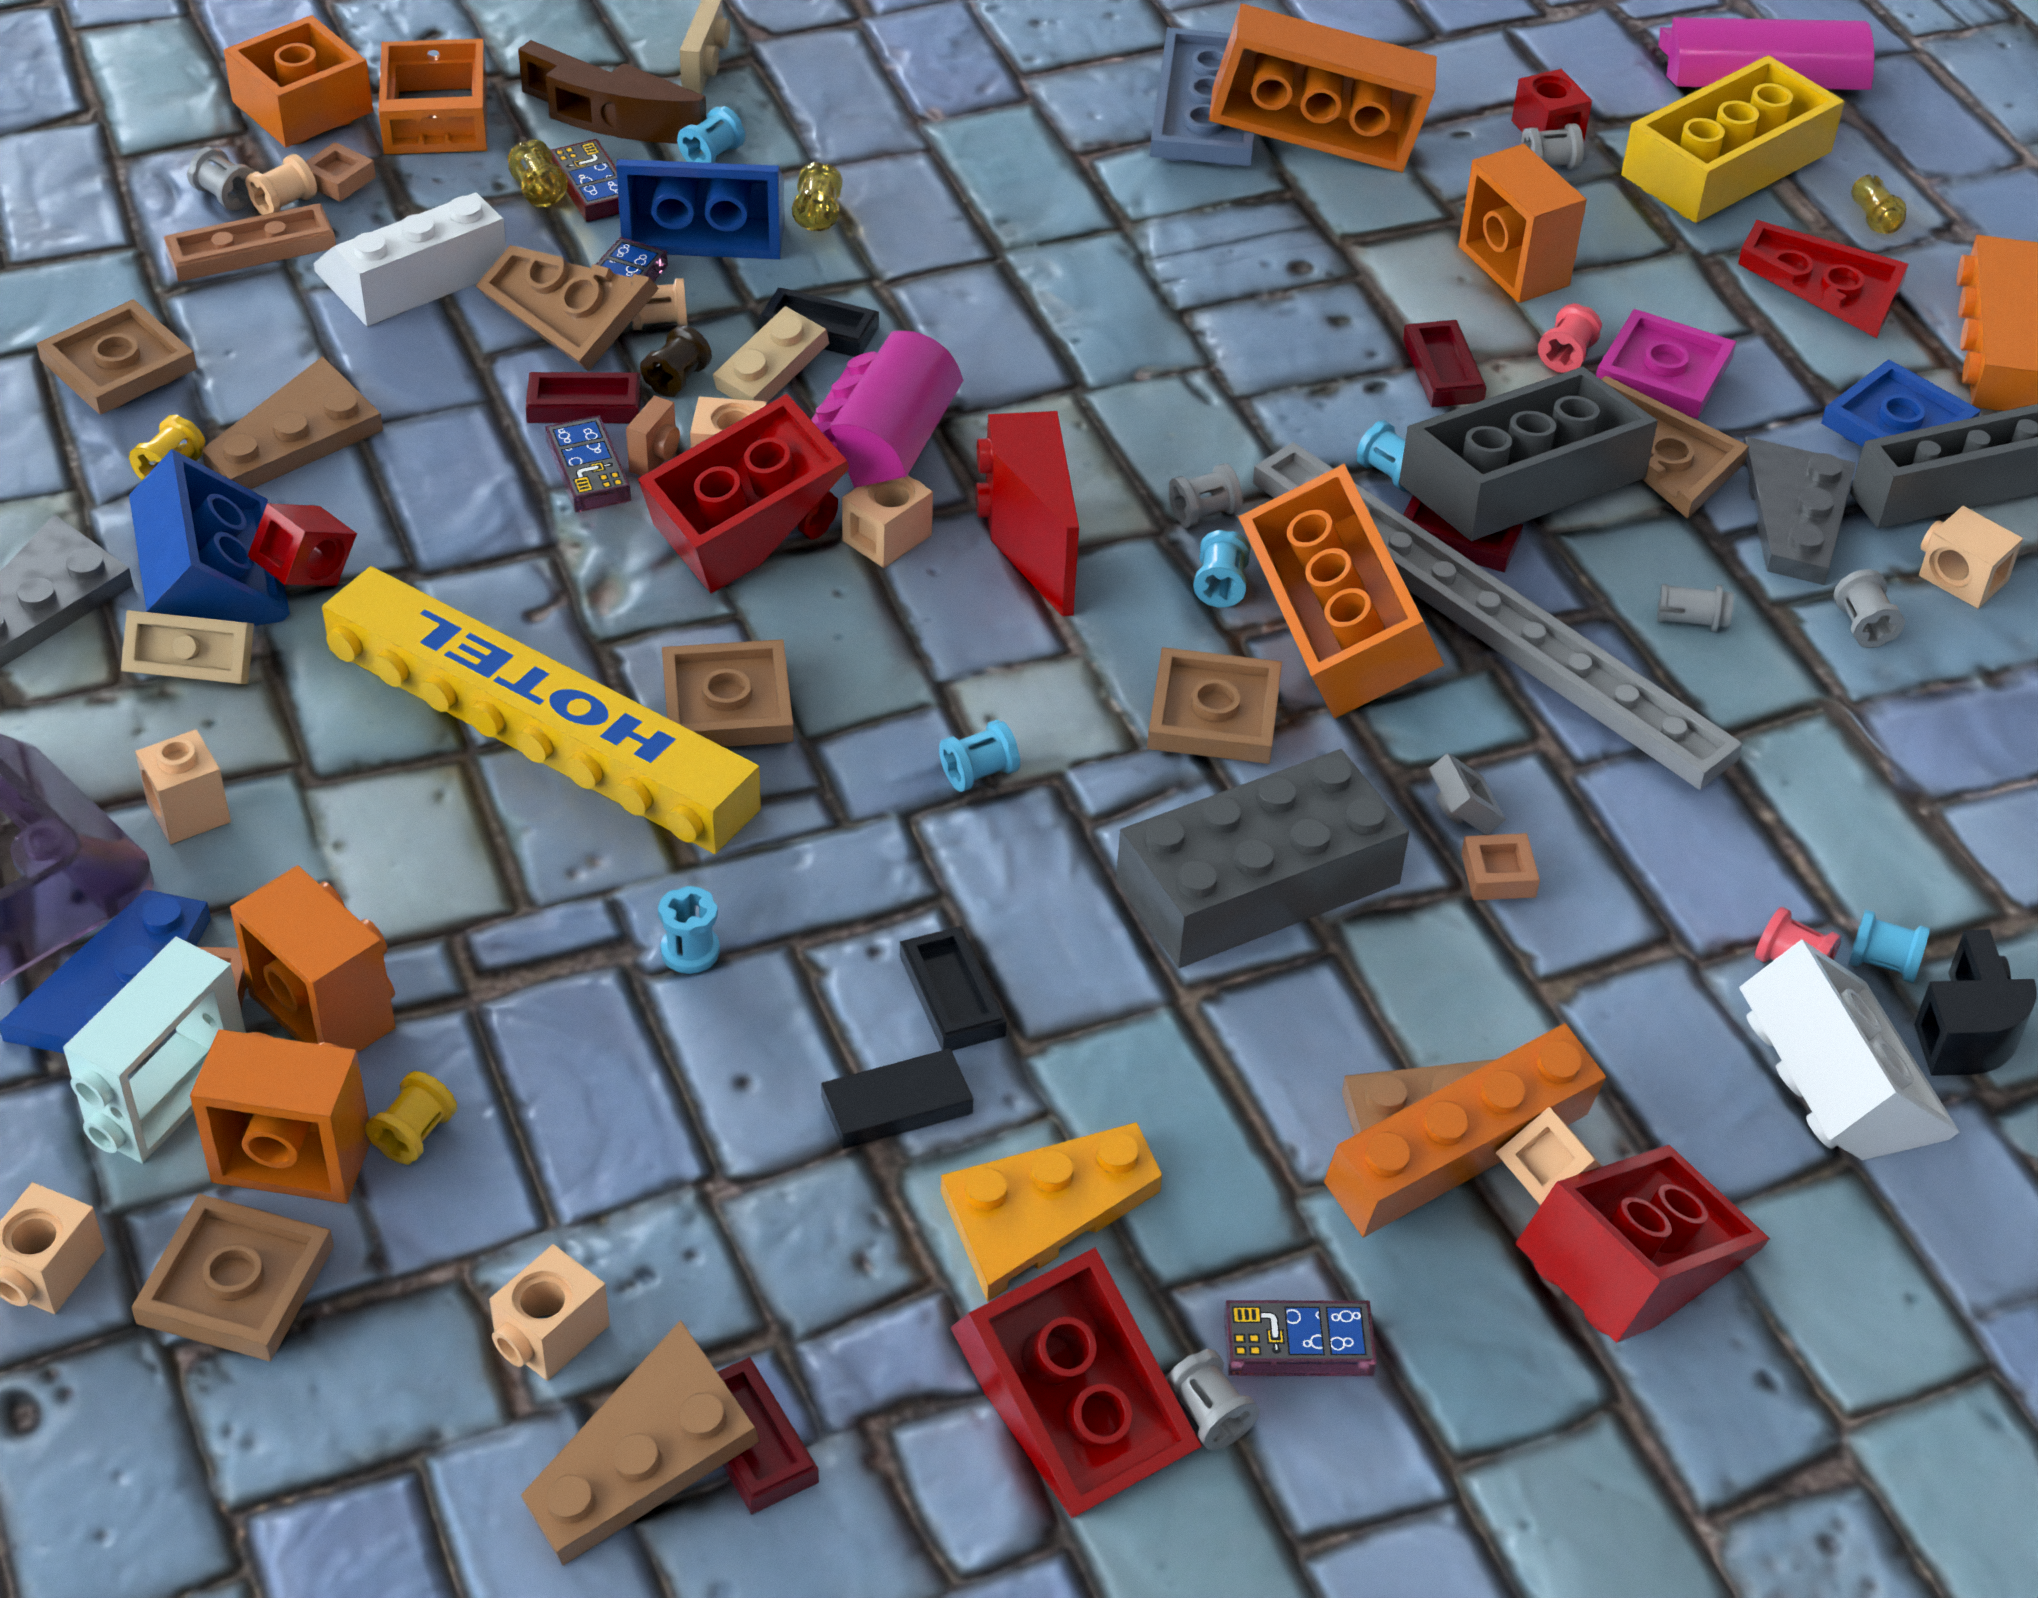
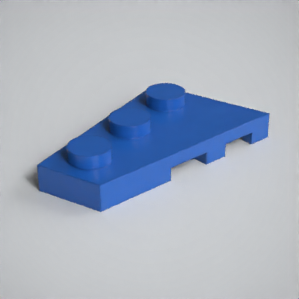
M145 889L0 1021V1033L3 1041L65 1054L63 1047L170 941L178 937L197 946L211 921L208 903L206 901Z

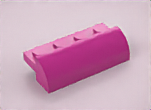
M1673 17L1672 27H1660L1658 47L1668 56L1667 77L1679 87H1705L1770 55L1824 89L1872 90L1874 42L1872 31L1867 21Z
M894 331L890 333L878 353H863L847 362V367L839 379L831 386V391L823 403L816 409V413L811 421L848 461V474L854 488L907 477L964 380L955 359L939 342L924 334L913 331Z

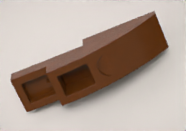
M532 40L518 49L522 92L548 102L549 118L591 132L623 139L678 144L677 137L682 128L691 124L697 126L707 118L706 96L625 63L621 64L614 71L609 72Z

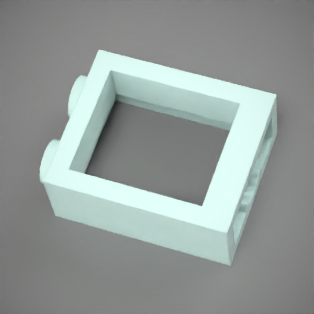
M175 937L63 1047L72 1077L70 1081L71 1087L77 1095L85 1122L83 1129L88 1138L97 1147L108 1153L119 1151L143 1164L193 1112L190 1093L218 1029L246 1033L230 963ZM176 1028L177 1032L129 1080L128 1075Z

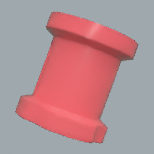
M1577 303L1568 304L1560 309L1556 316L1554 328L1545 332L1538 343V354L1541 361L1548 368L1559 373L1580 368L1586 358V348L1593 346L1600 337L1602 322L1593 309Z
M1780 907L1766 926L1755 951V959L1765 963L1770 959L1775 960L1802 939L1834 960L1839 950L1842 936L1833 931L1828 935H1824L1792 919L1791 911Z

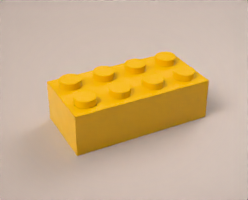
M1767 55L1631 123L1621 175L1641 187L1644 192L1653 195L1676 210L1681 216L1690 219L1694 223H1698L1832 152L1845 101L1770 55Z

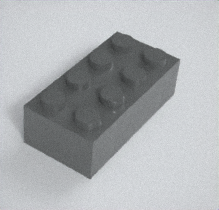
M1580 367L1409 425L1407 427L1399 484L1468 540L1474 541L1646 478L1658 420L1585 367Z
M1341 748L1121 828L1116 882L1177 967L1182 968L1400 884L1409 830Z

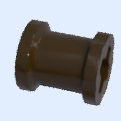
M677 326L669 332L666 344L659 351H651L641 361L640 372L644 381L657 394L665 397H674L686 385V378L693 372H699L709 365L712 359V351L707 340L697 330L688 326Z

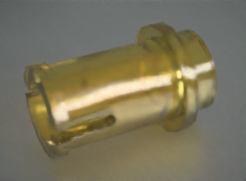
M1870 174L1865 175L1854 183L1851 190L1852 199L1866 213L1867 225L1873 231L1891 234L1903 226L1907 211L1905 202L1899 196L1891 195L1877 175H1874L1873 179Z

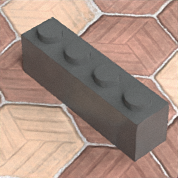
M2038 404L1867 440L1863 445L1850 494L1877 529L1956 512L1962 506L1970 509L2037 494Z

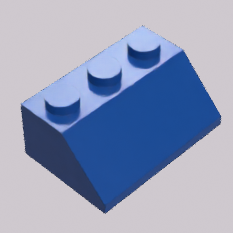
M617 159L616 172L621 239L662 251L661 255L780 259L785 211L784 178L779 166Z
M171 449L129 494L146 612L253 623L254 626L283 622L290 615L285 585L247 556L268 499Z

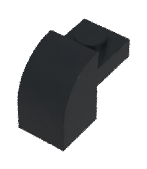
M1990 929L1964 930L1948 972L1951 981L1929 982L1914 1023L1931 1076L1981 1074L2004 1065L2015 1053L2036 1001L2037 990L2035 980L2011 979L2008 960L2005 956H1999Z

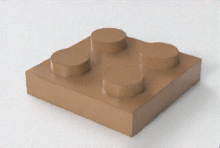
M134 299L37 343L40 360L99 415L121 407L125 403L160 386L167 385L175 379L197 369L194 351Z
M784 639L662 647L668 719L722 747L794 742Z
M1162 647L1149 724L1147 749L1270 764L1282 661Z
M198 1194L131 1307L136 1324L271 1362L334 1247L331 1229Z

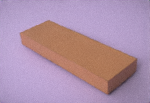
M321 203L164 236L166 252L178 282L321 252L336 246L334 231Z

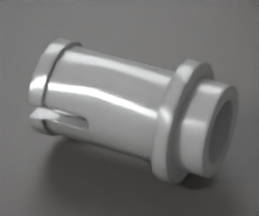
M1668 584L1661 585V599H1659L1657 622L1670 621L1709 625L1711 632H1717L1718 626L1730 627L1734 593L1724 592L1722 585H1716L1714 590L1668 586Z

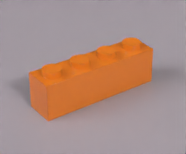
M1976 234L1971 254H1963L1960 258L1956 279L1957 286L1963 287L1959 301L1958 316L1959 318L1966 319L1962 328L1960 349L1968 351L1963 366L1962 383L1970 385L1971 405L1976 408L2007 411L2038 404V242Z
M1563 1023L1337 1144L1324 1183L1364 1238L1502 1162L1496 1152L1548 1107L1567 1125L1588 1115L1606 1079V1075L1568 1025Z

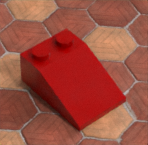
M785 394L638 478L653 525L709 593L712 594L760 566L848 471L849 465L845 457L788 394Z
M1058 411L988 414L987 438L977 439L979 474L986 473V483H976L975 486L977 517H987L991 541L1061 616H1074L1079 523Z
M1666 1145L1557 1181L1515 1244L1534 1262L1535 1269L1544 1279L1559 1286L1584 1311L1585 1318L1595 1329L1609 1335L1618 1343L1655 1328L1763 1249L1770 1238L1674 1148Z
M1096 1247L969 1312L950 1327L983 1392L1071 1518L1076 1517L1202 1447Z

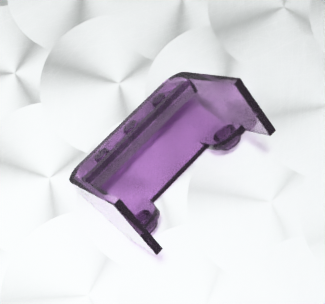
M0 733V809L22 830L13 840L10 851L13 864L22 877L0 889L1 984L117 916L145 889L152 890L154 878L150 861L145 851L36 746Z

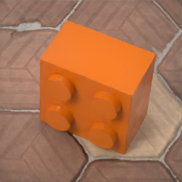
M313 15L223 49L232 102L285 148L302 144L311 137L336 127L348 125L353 120L373 112L367 60Z
M1524 143L1474 159L1471 165L1458 247L1518 303L1568 287L1571 283L1587 199Z
M297 865L230 906L249 996L297 1041L315 1044L322 1042L332 1043L341 1048L357 1050V1053H359L396 1028L391 999L395 996V991L387 976L384 954L388 951L386 941L374 923L368 919L360 921L345 908L341 897L329 883L321 882L319 884Z
M218 1029L190 1093L211 1183L347 1204L371 1143L365 1130V1125L369 1121L357 1050L341 1048L326 1042L315 1044L275 1038L260 1032L242 1033Z

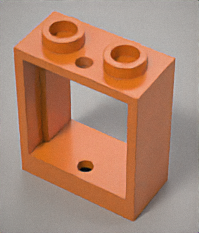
M483 38L381 42L378 113L384 155L487 151L488 81ZM436 50L439 52V55L431 56L428 52ZM472 89V96L399 99V91Z

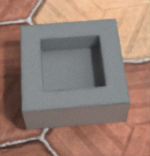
M1448 753L1429 768L1441 791L1436 795V800L1444 813L1457 824L1465 821L1488 835L1506 820L1481 774Z

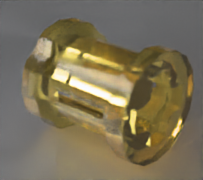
M532 139L520 142L511 149L507 157L509 163L508 170L517 181L521 182L523 196L530 204L545 207L556 203L564 196L568 185L566 174L558 165L553 164L552 152L543 141ZM521 159H524L528 166L526 170L521 163ZM548 176L553 182V187L550 186L546 179Z
M814 162L807 164L800 170L797 181L799 194L796 195L792 203V215L801 227L810 231H823L835 224L839 215V205L836 200L840 197L843 178L834 166Z

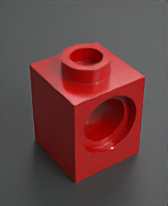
M1562 68L1519 78L1511 121L1522 133L1525 128L1533 127L1537 128L1538 131L1564 129L1567 124L1576 123L1581 129L1583 142H1585L1592 99Z
M267 503L247 556L284 585L337 586L357 533L321 506Z

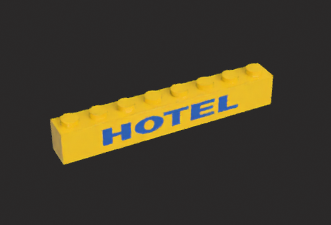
M373 566L368 567L322 605L329 650L341 660L355 663L379 676L388 685L400 687L421 698L435 710L447 712L470 724L482 735L494 737L519 750L531 761L543 763L570 777L580 787L592 789L619 803L629 813L637 816L641 815L668 829L684 842H692L716 854L761 810L759 765Z

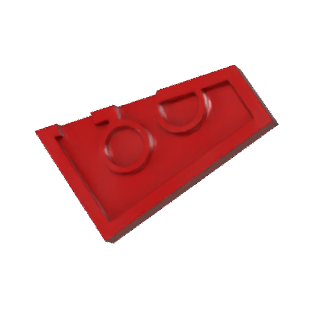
M1756 220L1742 246L1738 265L1875 338H1878L1905 280L1909 266L1905 262L1761 220Z

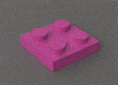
M1633 309L1597 367L1596 376L1600 379L1608 376L1685 415L1698 419L1730 364L1737 341Z

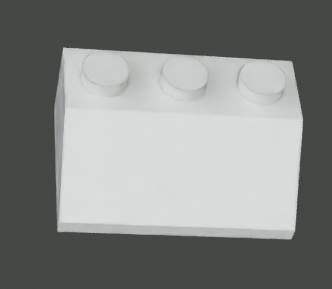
M475 192L467 196L457 197L449 203L420 214L409 215L399 222L372 232L362 233L354 239L333 246L314 262V269L317 275L368 327L477 284L506 250L504 219Z
M1801 939L1739 987L1752 1009L1746 1015L1749 1024L1767 1045L1774 1046L1782 1060L1776 1064L1780 1077L1796 1095L1804 1097L1812 1111L1806 1116V1120L1814 1134L1828 1148L1833 1149L1839 1146L1859 1159L1866 1160L1947 1141L1959 1133L1958 1128L1866 981Z

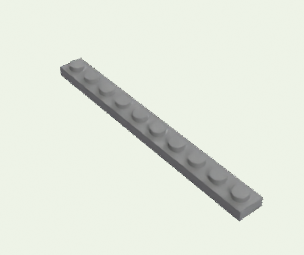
M1292 442L1254 466L1253 484L1273 498H1276L1333 468L1295 442ZM1354 483L1410 592L1697 789L1701 790L1738 761L1743 745L1742 742Z

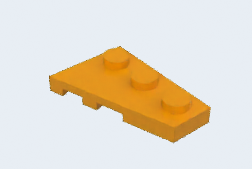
M1135 1122L941 1175L940 1192L988 1302L1008 1289V1281L1027 1268L1034 1265L1037 1269H1040L1059 1257V1248L1086 1231L1095 1233L1161 1192L1162 1173L1138 1123Z

